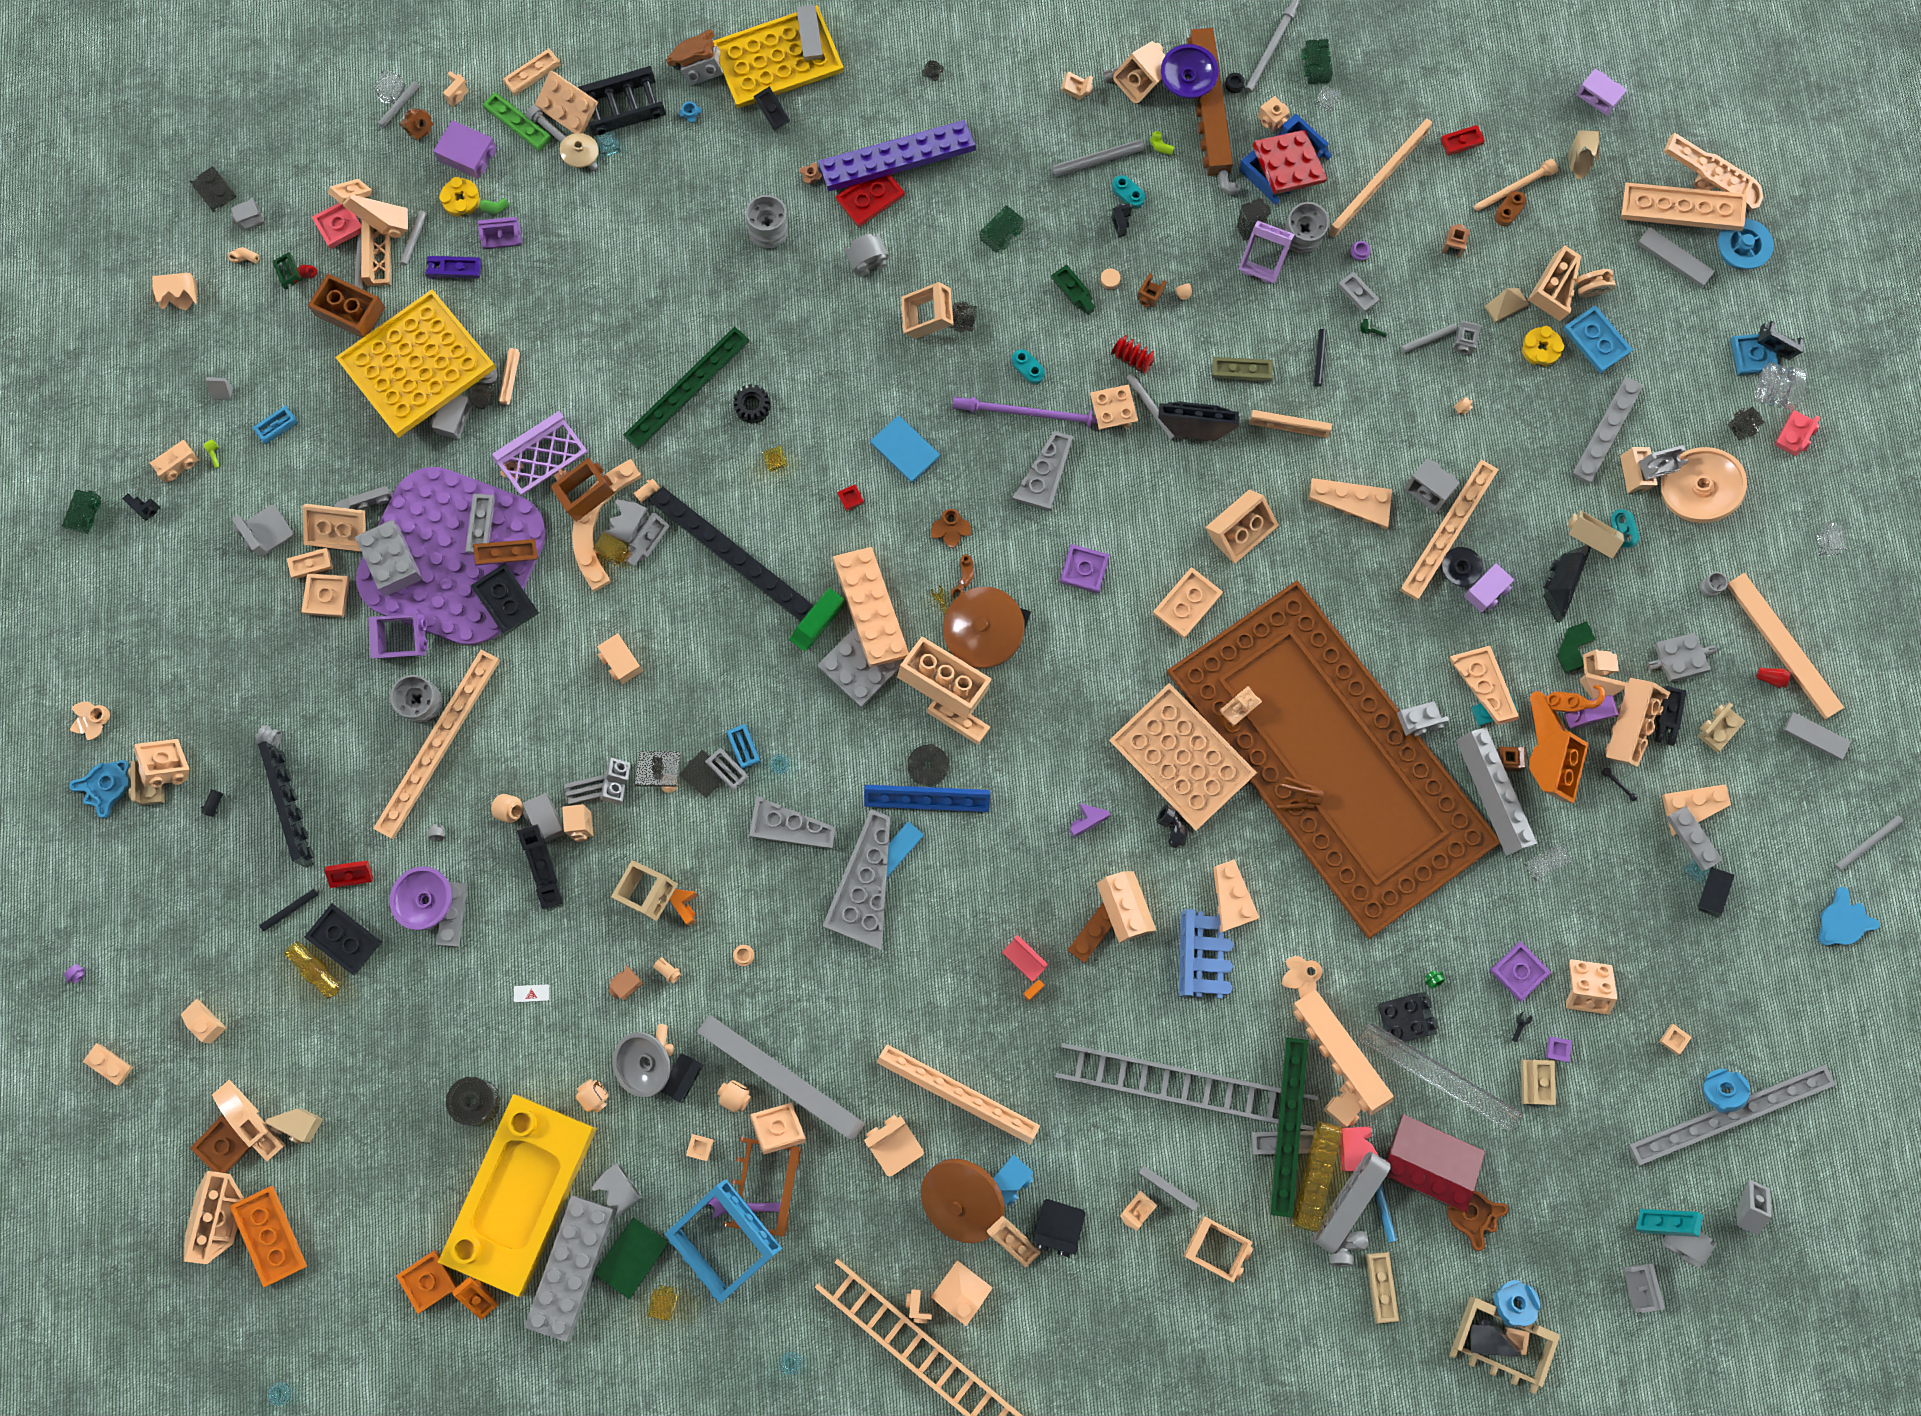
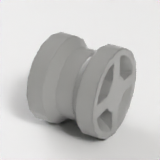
M263 725L257 733L256 743L259 744L267 741L277 748L282 738V731L278 729L272 730L269 726Z

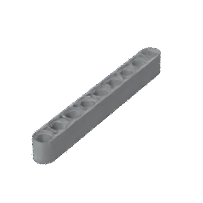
M710 1014L698 1029V1034L854 1142L866 1124Z

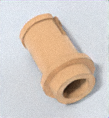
M653 479L647 480V483L633 494L643 503L654 492L657 493L660 487Z
M662 957L653 966L654 969L667 978L666 981L668 983L674 984L681 976L679 969L672 967Z

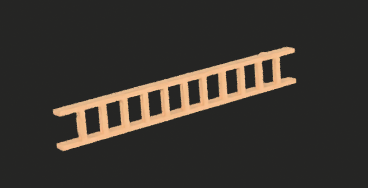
M837 1259L835 1263L847 1272L849 1276L836 1293L831 1295L819 1283L815 1286L819 1292L964 1416H977L991 1396L1004 1406L998 1416H1006L1009 1411L1015 1416H1023L841 1260ZM855 1279L866 1291L852 1309L849 1310L837 1299L852 1280ZM872 1294L883 1305L867 1325L855 1313L867 1297ZM889 1308L901 1319L887 1337L883 1339L872 1330V1327L886 1309ZM906 1323L918 1335L904 1353L900 1354L889 1342L902 1325ZM923 1337L935 1349L918 1369L906 1358ZM941 1352L952 1364L939 1381L934 1383L923 1372L936 1355ZM958 1367L970 1378L956 1396L952 1398L941 1389V1386L954 1369ZM975 1381L987 1393L972 1413H969L958 1402Z

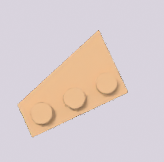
M1726 784L1662 795L1667 817L1687 806L1697 822L1731 805ZM1669 823L1671 835L1673 836L1677 833Z

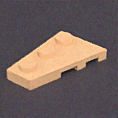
M1235 860L1215 866L1213 869L1215 888L1219 901L1220 933L1259 919Z

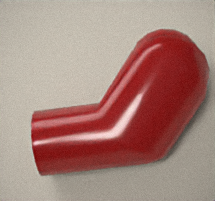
M300 265L298 267L301 278H313L317 275V269L312 265Z

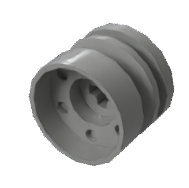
M761 195L749 202L746 208V222L751 241L762 248L780 246L788 236L787 211L784 203L771 195Z
M1303 202L1296 205L1291 210L1283 227V230L1294 234L1289 249L1302 254L1313 252L1319 247L1329 227V217L1323 207L1314 202Z
M414 674L397 680L390 693V701L394 710L408 720L417 723L428 722L435 718L440 712L443 703L442 694L438 687L422 676ZM418 697H420V700L422 701L420 704H418Z

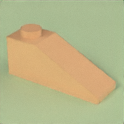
M352 194L343 203V207L379 232L390 237H401L408 230V208Z

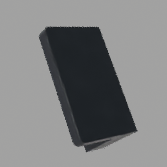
M681 1053L670 1072L667 1084L661 1092L683 1104L704 1065Z

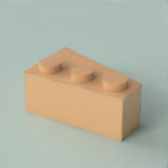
M1564 245L1554 254L1529 296L1528 301L1559 321L1569 315L1581 256Z

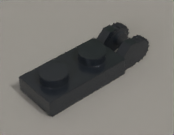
M1664 686L1663 688L1669 691L1670 695L1668 699L1664 698L1660 705L1663 706L1661 715L1658 716L1655 742L1661 743L1664 738L1665 728L1671 729L1668 745L1674 746L1678 730L1681 727L1687 691Z

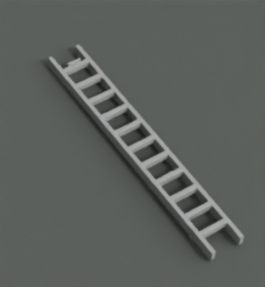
M1065 1043L1061 1045V1048L1078 1051L1079 1056L1075 1077L1056 1073L1055 1078L1278 1124V1119H1274L1272 1116L1276 1093L1280 1094L1281 1088ZM1085 1053L1100 1056L1096 1081L1080 1078ZM1106 1057L1121 1060L1117 1085L1101 1082ZM1127 1062L1143 1065L1138 1090L1123 1087ZM1148 1066L1164 1069L1160 1094L1144 1091ZM1170 1071L1185 1074L1181 1099L1166 1096ZM1191 1075L1206 1078L1202 1103L1187 1100ZM1212 1080L1228 1083L1223 1108L1208 1105ZM1233 1084L1249 1087L1245 1112L1229 1109ZM1255 1089L1270 1091L1266 1117L1251 1114ZM1304 1093L1303 1099L1318 1101V1096ZM1301 1124L1302 1130L1313 1131L1312 1126Z

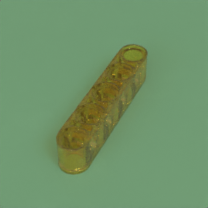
M1321 1121L1316 1125L1293 1219V1226L1312 1232H1317L1319 1229L1341 1140V1126Z

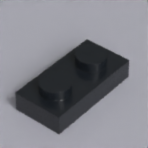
M770 86L753 96L774 131L790 122L789 117Z

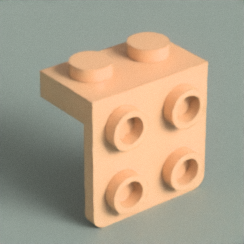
M896 1115L887 1119L884 1122L886 1126L878 1130L876 1127L866 1134L868 1138L864 1140L889 1177L924 1154L923 1149L902 1116L897 1118Z

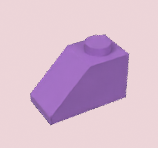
M1612 695L1605 696L1603 703L1597 708L1584 709L1576 713L1565 712L1569 728H1584L1619 715Z

